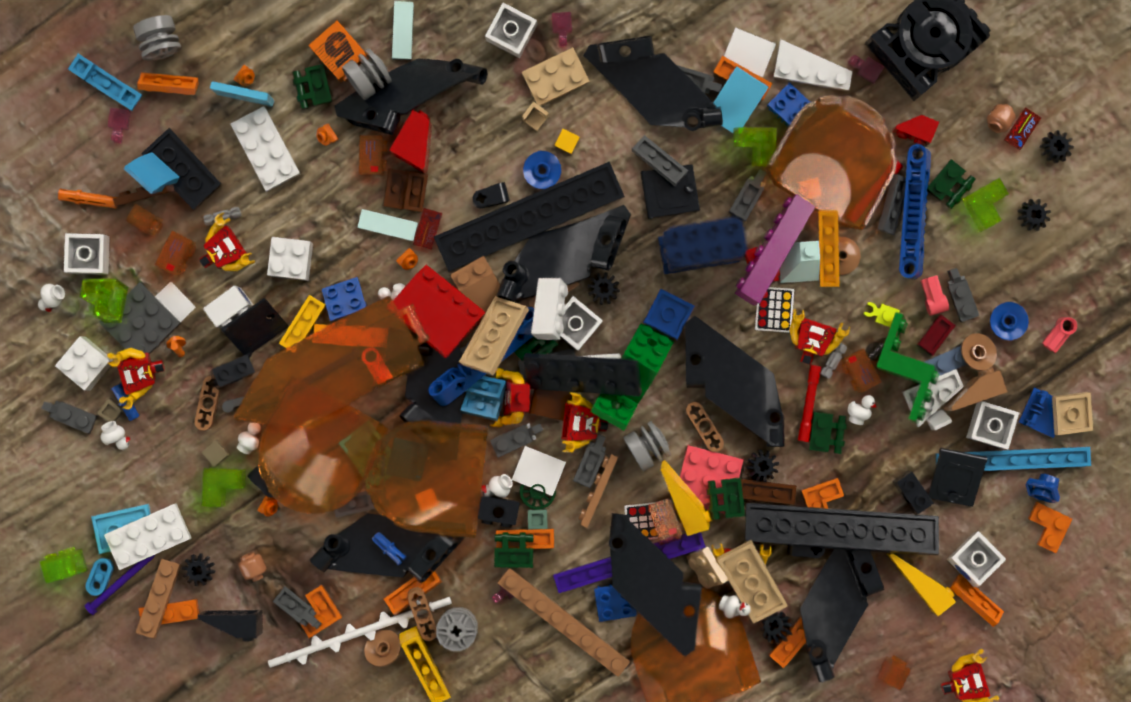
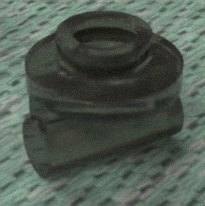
M881 342L869 344L865 350L866 357L874 362L879 361L884 344Z

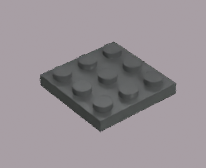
M139 282L99 321L125 349L134 348L144 353H149V355L181 324L142 282Z

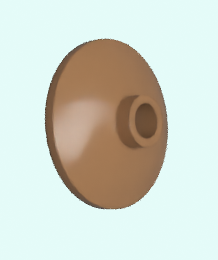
M839 237V253L844 252L846 254L844 259L839 257L840 275H846L857 268L861 255L859 247L853 240Z
M974 333L967 336L962 342L961 354L969 367L974 370L983 371L994 365L997 358V350L989 337L980 333Z
M390 630L376 632L374 640L368 639L365 645L364 653L367 661L377 667H384L394 662L401 651L400 638L395 632Z

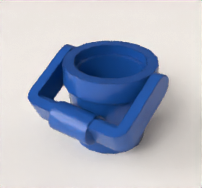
M1040 474L1039 479L1029 478L1025 484L1030 497L1048 503H1056L1060 500L1058 492L1059 479L1054 476Z

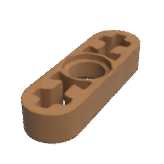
M211 376L206 377L202 385L195 417V426L199 430H209L213 426L221 389L217 390L216 387H213L212 393H216L215 396L205 395L206 391L210 392L211 386L208 385V382H212ZM208 397L213 400V406L210 409L205 408L203 405L204 399ZM201 410L212 412L211 415L207 414L206 420L209 421V424L204 427L199 422L205 416V413H201Z
M698 402L689 403L686 407V414L706 447L713 452L720 451L724 446V441L703 406ZM691 406L699 407L698 414L700 417L704 414L705 418L695 423L694 420L698 418L695 414H690ZM703 421H707L710 424V430L706 433L701 432L699 429V425ZM713 430L715 432L712 435L713 438L720 441L718 448L710 447L711 439L709 437L707 439L704 438V436L711 434Z
M414 587L409 590L407 597L421 638L426 641L434 640L436 638V624L427 598L421 588ZM414 594L419 596L421 604L418 606ZM420 610H426L428 615L425 618H419L417 613ZM428 623L431 634L426 632L424 624Z

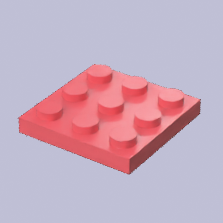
M687 445L679 477L703 503L705 509L709 510L708 481L715 480L716 488L722 487L721 479L738 478L744 459ZM717 494L718 505H724L723 494Z

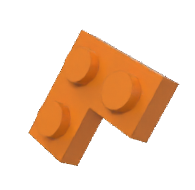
M838 478L801 490L806 507L828 509L826 502L844 497Z
M1036 502L1028 519L1045 527L1037 545L1057 553L1072 518Z
M323 585L305 595L316 612L314 617L322 623L318 629L309 623L306 627L303 624L301 625L308 638H311L342 618L341 613Z

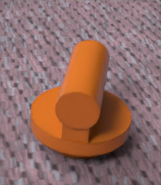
M243 64L233 80L241 86L247 87L254 81L255 73Z
M329 123L317 129V139L323 145L327 146L339 140Z
M409 247L396 262L403 269L410 270L416 266L418 256Z
M180 336L171 337L166 343L167 348L172 349L179 357L185 355V351L182 349L186 344L185 338Z
M265 495L257 511L270 517L277 512L279 507L278 501L273 497Z

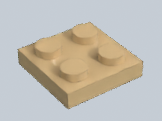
M1090 392L1052 397L1055 435L1093 431Z
M708 547L691 552L686 556L689 566L696 572L699 582L706 589L728 581L727 576Z

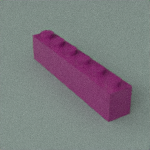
M797 194L787 197L782 205L784 209L774 218L773 223L775 224L773 228L769 229L764 235L765 241L763 245H759L754 253L756 255L753 262L750 261L745 268L746 274L744 278L741 277L735 286L737 290L734 294L753 306L761 302L815 208L814 205Z

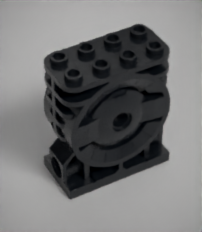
M914 0L902 11L895 24H885L866 41L865 45L911 99L915 101L937 82L938 74L954 68L990 37V28L985 23L980 22L977 18V13L972 8H968L965 0ZM927 8H930V9H939V10H941V11H943V12H940V11H931V12H929ZM948 13L951 14L957 22V27L959 29L958 42L960 43V47L955 42L957 37L956 25L953 22V20L947 15ZM908 18L914 23V26H913V29H912V39H913V42H914L915 46L913 45V43H912V41H911V37H910L911 23H910V21L908 20ZM930 30L937 31L938 38H933L930 35ZM926 55H931V56L941 55V56L944 58L945 61H943L940 57L933 58V57H928V56H926Z

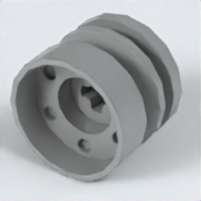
M169 15L144 19L133 26L136 40L143 42L139 45V50L143 51L141 53L143 60L164 59L178 53L182 49L181 44L178 42L179 37L172 34L176 28L173 18Z
M369 48L364 51L368 59L362 54L358 55L360 65L350 60L342 66L347 79L364 100L375 94L374 83L379 88H384L381 78L386 84L392 82L385 64Z
M652 421L647 423L651 430L647 433L643 426L640 427L643 436L639 437L633 431L623 437L643 472L654 466L652 456L655 455L659 461H663L659 453L661 451L664 452L667 458L671 456L668 442L660 429Z
M453 607L447 610L440 617L436 627V636L439 643L451 651L467 649L474 642L478 632V622L475 615L463 607ZM454 626H457V628L462 629L459 632V635H457L456 632H452Z

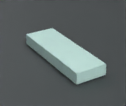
M394 1L392 59L412 60L414 2Z
M362 209L357 228L414 242L418 222Z

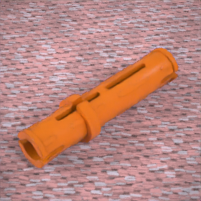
M60 188L58 192L59 201L75 202L76 205L89 204L114 209L118 207L114 205L113 198L117 197L86 193L79 189L72 191Z

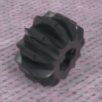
M1059 130L1055 131L1054 134L1052 132L1047 133V137L1042 138L1045 144L1040 145L1041 149H1045L1041 155L1047 154L1046 160L1051 161L1053 159L1054 163H1058L1059 160L1062 162L1066 161V156L1070 157L1072 155L1069 150L1074 148L1073 145H1069L1072 138L1066 139L1067 133L1064 132L1061 135ZM1054 144H1056V146H1059L1060 149L1057 150V148L1054 147Z
M1029 199L1028 203L1024 202L1021 204L1023 209H1018L1017 211L1022 214V216L1017 217V220L1023 219L1024 221L1021 223V227L1027 225V231H1031L1033 228L1035 231H1039L1040 227H1046L1045 222L1050 221V218L1046 215L1051 213L1050 210L1045 211L1046 203L1041 205L1040 199H1037L1035 202L1033 199ZM1032 212H1036L1037 215L1035 217L1037 218L1033 219L1031 217L1033 215Z
M607 272L604 273L603 279L600 273H597L598 281L593 277L590 279L595 285L588 284L589 289H594L588 295L596 294L593 298L594 302L597 301L598 297L601 298L600 305H603L605 298L607 303L610 304L611 300L609 297H612L614 300L617 299L616 295L612 292H620V289L613 288L619 285V282L612 283L615 278L614 275L608 280ZM600 284H602L603 286L604 284L608 285L607 293H605V291L603 292V294L599 292Z
M760 449L758 450L759 456L754 452L751 454L754 460L747 459V462L752 463V466H747L746 469H753L749 476L753 477L757 474L755 477L756 481H759L762 476L763 482H767L766 475L773 479L774 476L771 472L778 473V470L774 469L773 466H778L779 462H772L776 455L769 457L770 451L767 450L763 456V451ZM764 460L767 468L760 471L761 467L758 464L759 462L763 463L762 461Z
M200 553L198 558L193 554L191 555V560H185L188 566H183L182 570L187 571V573L183 574L184 578L190 577L187 583L190 584L194 581V585L199 586L201 582L204 586L207 584L206 579L208 581L213 579L210 574H214L216 570L210 569V567L214 566L215 563H208L210 560L209 556L203 560V553ZM201 566L202 569L200 571L203 572L197 574L195 567Z
M776 612L772 616H768L766 621L761 620L764 624L760 628L764 632L762 636L768 639V642L771 644L776 642L778 645H781L782 640L788 641L787 635H792V632L789 631L794 628L793 624L790 623L791 618L783 612L779 614Z

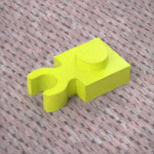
M868 302L866 305L872 307V312H863V315L866 317L875 316L874 322L891 327L895 313H899L900 310L884 304L877 308L874 303Z

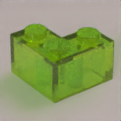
M733 128V147H752V167L776 166V128Z
M1000 178L962 198L964 205L980 232L1002 221L993 203L1009 195Z
M83 279L79 297L94 305L92 315L102 322L121 323L128 286L118 279Z
M203 468L201 506L224 507L226 488H245L246 469Z
M75 547L58 551L59 556L55 552L46 555V560L39 561L46 584L88 571L82 548L75 550Z

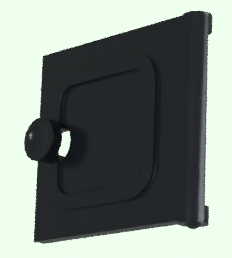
M693 164L683 166L688 170V173L676 187L655 170L640 172L648 219L700 211Z
M264 297L223 326L221 331L244 356L248 355L250 358L252 356L251 353L288 328L289 325Z
M940 448L939 458L928 492L929 497L935 500L973 507L988 458L986 456Z

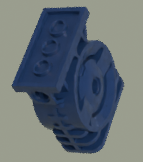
M736 217L672 227L664 231L663 236L658 237L664 275L739 263L743 259L742 255L747 250L744 225Z

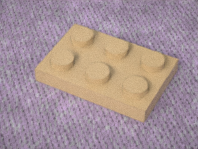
M574 48L522 71L532 96L539 106L590 83Z

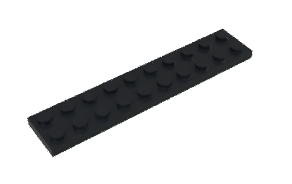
M609 161L434 236V239L448 272H451L474 262L482 256L491 255L622 199L625 196Z
M746 503L745 543L752 540L756 544L937 556L939 555V516Z

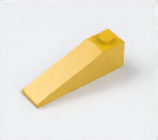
M666 460L662 461L661 472L687 536L709 530L710 522H712L709 510H705L703 503Z
M887 553V556L936 616L941 615L956 603L953 599L955 595L948 586L945 588L895 554Z
M417 626L400 633V644L431 702H443L451 698L424 639L421 638Z

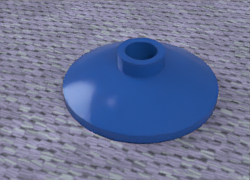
M534 152L524 163V177L532 187L546 189L558 182L561 176V164L558 158L550 152ZM545 168L546 173L540 174L539 169Z
M1002 303L991 313V329L1001 339H1018L1028 328V314L1017 303ZM1006 318H1009L1011 321L1009 325L1005 324Z

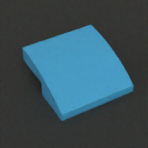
M153 152L133 160L124 167V170L151 194L162 192L166 185L174 184L180 178Z
M483 376L465 391L466 395L460 411L465 414L498 421L504 399L506 381Z

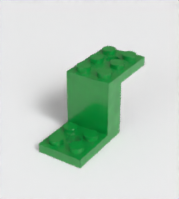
M896 312L876 367L879 371L920 384L908 418L911 422L919 424L920 420H924L927 411L924 407L926 402L930 403L933 395L931 387L932 384L936 385L939 374L934 365L895 353V351L898 352L901 345L900 335L905 333L908 325L904 315Z
M640 323L621 359L638 360L642 389L641 395L599 394L590 412L624 431L638 404L658 374L674 342L668 337L652 330L651 327Z

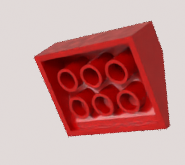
M427 264L410 280L386 309L445 358L480 324L486 313Z

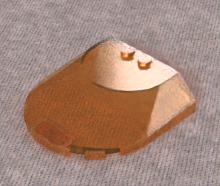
M828 95L808 103L795 115L764 169L775 186L791 196L799 195L814 205L816 212H819V210H838L839 226L863 230L870 221L894 175L897 163L894 150L896 143L892 132L889 133L884 124L886 122L884 118L870 105L850 96L834 97V95Z
M292 376L262 431L257 451L259 452V472L269 488L268 491L286 507L307 514L330 512L346 505L358 495L394 432L383 423L321 388Z
M421 420L408 422L388 431L374 445L366 462L365 487L367 494L370 495L374 503L373 506L383 517L386 516L392 520L396 526L410 531L476 538L489 426Z
M702 587L695 650L685 657L638 613L631 634V653L646 702H711L746 691L761 683L743 623L739 615L727 618L724 611L719 610L722 599L720 594ZM686 606L683 610L684 615L691 616L694 613V608Z

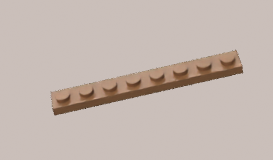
M508 568L497 582L617 677L620 676L630 663L626 657L513 569Z

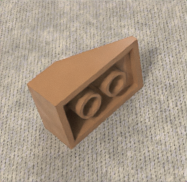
M482 256L452 273L451 277L461 293L487 312L494 297L497 295L500 283L485 257Z
M990 368L978 371V375L972 377L943 407L944 411H954L1007 393L1000 370Z

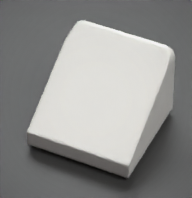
M942 409L926 419L931 430H938L952 423L951 418Z

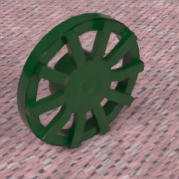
M523 484L520 487L522 501L532 509H544L555 498L556 489L550 499L545 495V488L541 484L533 485L530 487V490H523ZM535 486H540L543 488L544 492H541L533 488ZM523 493H530L531 495L524 498ZM533 497L534 500L531 505L527 501ZM543 497H544L546 500L549 501V502L546 503L545 505L543 504V501H542V498H543ZM537 499H539L541 506H535Z

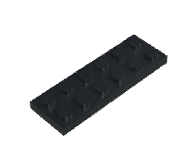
M525 353L523 357L527 383L530 384V389L640 396L642 393L638 360Z

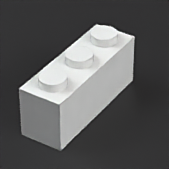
M538 278L531 332L537 339L560 340V334L563 332L562 317L566 311L564 301L568 294V287L560 278Z

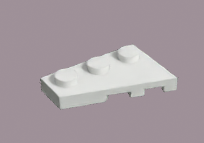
M957 369L939 376L936 385L932 384V398L930 403L926 402L924 407L927 410L923 421L920 420L919 424H916L917 427L921 426L926 419L964 387ZM920 384L902 392L910 411Z

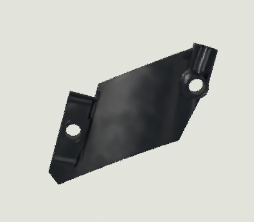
M652 36L591 44L583 56L635 107L650 125L686 127L690 131L723 125L721 106L717 107L665 53L654 54ZM628 46L631 53L623 54L621 47ZM689 117H696L698 123L695 125L688 122Z
M418 58L388 72L392 80L391 83L386 84L381 78L384 88L381 89L374 83L375 94L367 100H364L355 91L334 107L337 117L346 119L352 125L394 135L401 119L400 116L408 114L423 103L459 83L467 81L483 85L487 80L488 72L484 67L466 64L460 59L443 61Z
M622 205L591 218L530 237L514 261L506 262L503 266L505 276L501 281L496 296L516 302L536 296L538 278H560L568 286L589 278L593 267L609 271L613 266L629 222L630 212L625 205ZM611 240L608 245H605L607 241Z
M692 317L685 323L686 387L705 388V397L767 442V447H785V416L781 409L774 373L698 317ZM699 355L701 357L700 364L693 365L692 358ZM773 413L780 414L781 419L778 423H772L770 418Z
M422 339V344H428ZM459 346L447 358L431 347L430 356L420 355L419 363L409 364L405 397L411 403L399 414L404 423L444 461L457 460L462 420L460 409L464 401L465 392L450 404L440 406L429 394L428 388L433 381L447 370L454 367L458 368L457 364H461L459 361L463 353L460 351ZM427 423L431 430L428 432L424 431L421 428V424Z
M367 513L339 534L328 535L325 538L324 545L310 558V562L322 572L329 569L404 578L410 572L422 583L430 577L465 539L466 527L465 524ZM380 532L391 543L394 542L395 547L407 556L404 561L401 560L402 563L399 566L387 554L384 555V551L372 541L376 533ZM338 540V546L333 548L334 541ZM435 551V558L430 560V554Z
M612 513L609 546L613 588L685 657L693 652L696 646L702 584L683 582L684 572L629 521V515ZM614 538L622 539L623 545L620 548L612 546ZM686 606L694 608V613L691 616L684 615L683 610Z
M833 549L800 608L807 642V654L820 683L835 677L833 672L834 665L868 607L866 597L884 590L870 551ZM866 562L869 563V570L862 572L861 565ZM814 648H821L819 656H812Z

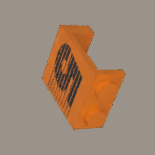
M338 20L308 45L340 83L348 81L342 70L343 65L350 60L360 65L359 54L368 59L364 50Z

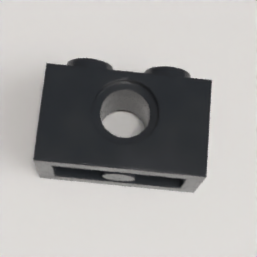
M248 355L218 366L210 371L217 390L250 377L255 373Z
M906 471L892 481L913 513L920 514L934 504L912 471Z
M481 496L478 519H481L483 524L493 525V522H499L502 527L512 528V525L517 523L520 501ZM495 507L503 508L504 515L502 517L494 515L493 510Z

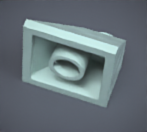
M819 241L794 243L779 269L781 275L780 283L819 281Z

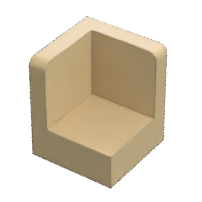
M532 102L522 116V121L538 132L549 117V113L535 102Z

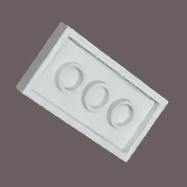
M265 106L231 123L266 192L300 175Z
M177 503L104 535L119 570L191 539Z

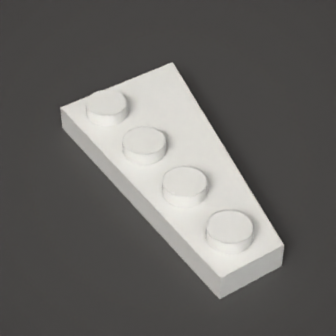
M780 40L773 78L849 91L852 71Z

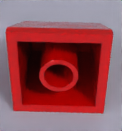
M412 110L389 151L396 158L426 174L429 163L432 124L426 113L420 110L418 112Z

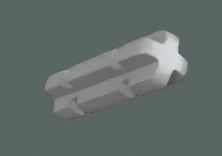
M235 207L231 208V210L227 209L213 213V215H204V223L207 226L213 225L215 217L224 212L223 220L227 218L230 220L231 218H240V208Z
M840 343L835 352L832 351L825 363L827 366L821 370L820 374L828 379L831 378L834 373L832 372L833 369H836L843 357L841 355L847 350L844 344Z

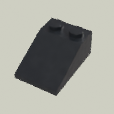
M205 610L197 615L198 620L235 638H242V641H254L263 633V610Z

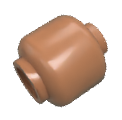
M1007 104L994 106L987 117L988 127L996 133L1008 131L1016 118L1013 108Z
M250 552L240 558L241 561L238 563V567L245 580L252 579L255 582L263 578L262 574L265 573L267 567L260 554Z

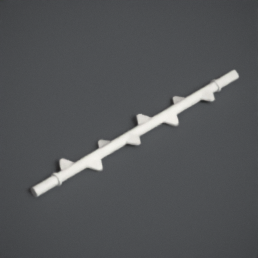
M449 596L435 602H429V607L434 612L436 609L452 604ZM419 600L416 601L417 606L421 604ZM412 610L390 617L385 612H381L379 622L359 629H355L351 624H348L345 634L322 641L317 636H313L311 646L291 653L287 652L285 655L268 660L269 667L291 662L294 659H297L302 665L306 664L308 654L328 647L335 652H339L342 642L365 635L370 640H374L376 630L399 623L403 628H407L409 619L414 617ZM420 610L417 616L427 613V611Z

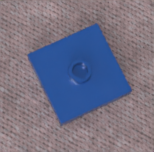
M660 289L643 323L678 340L695 306Z

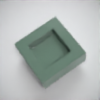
M547 509L528 510V530L548 529Z

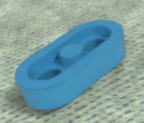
M101 558L93 564L86 582V590L89 594L97 596L106 590L114 570V564L110 559ZM102 564L107 565L106 571L102 570ZM95 582L100 584L99 589L95 588Z

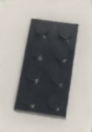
M168 128L141 153L145 155L153 152L180 177L173 184L174 190L193 210L199 207L222 185L171 128Z

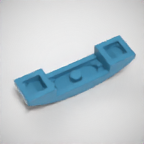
M79 53L68 68L69 71L133 111L143 96Z

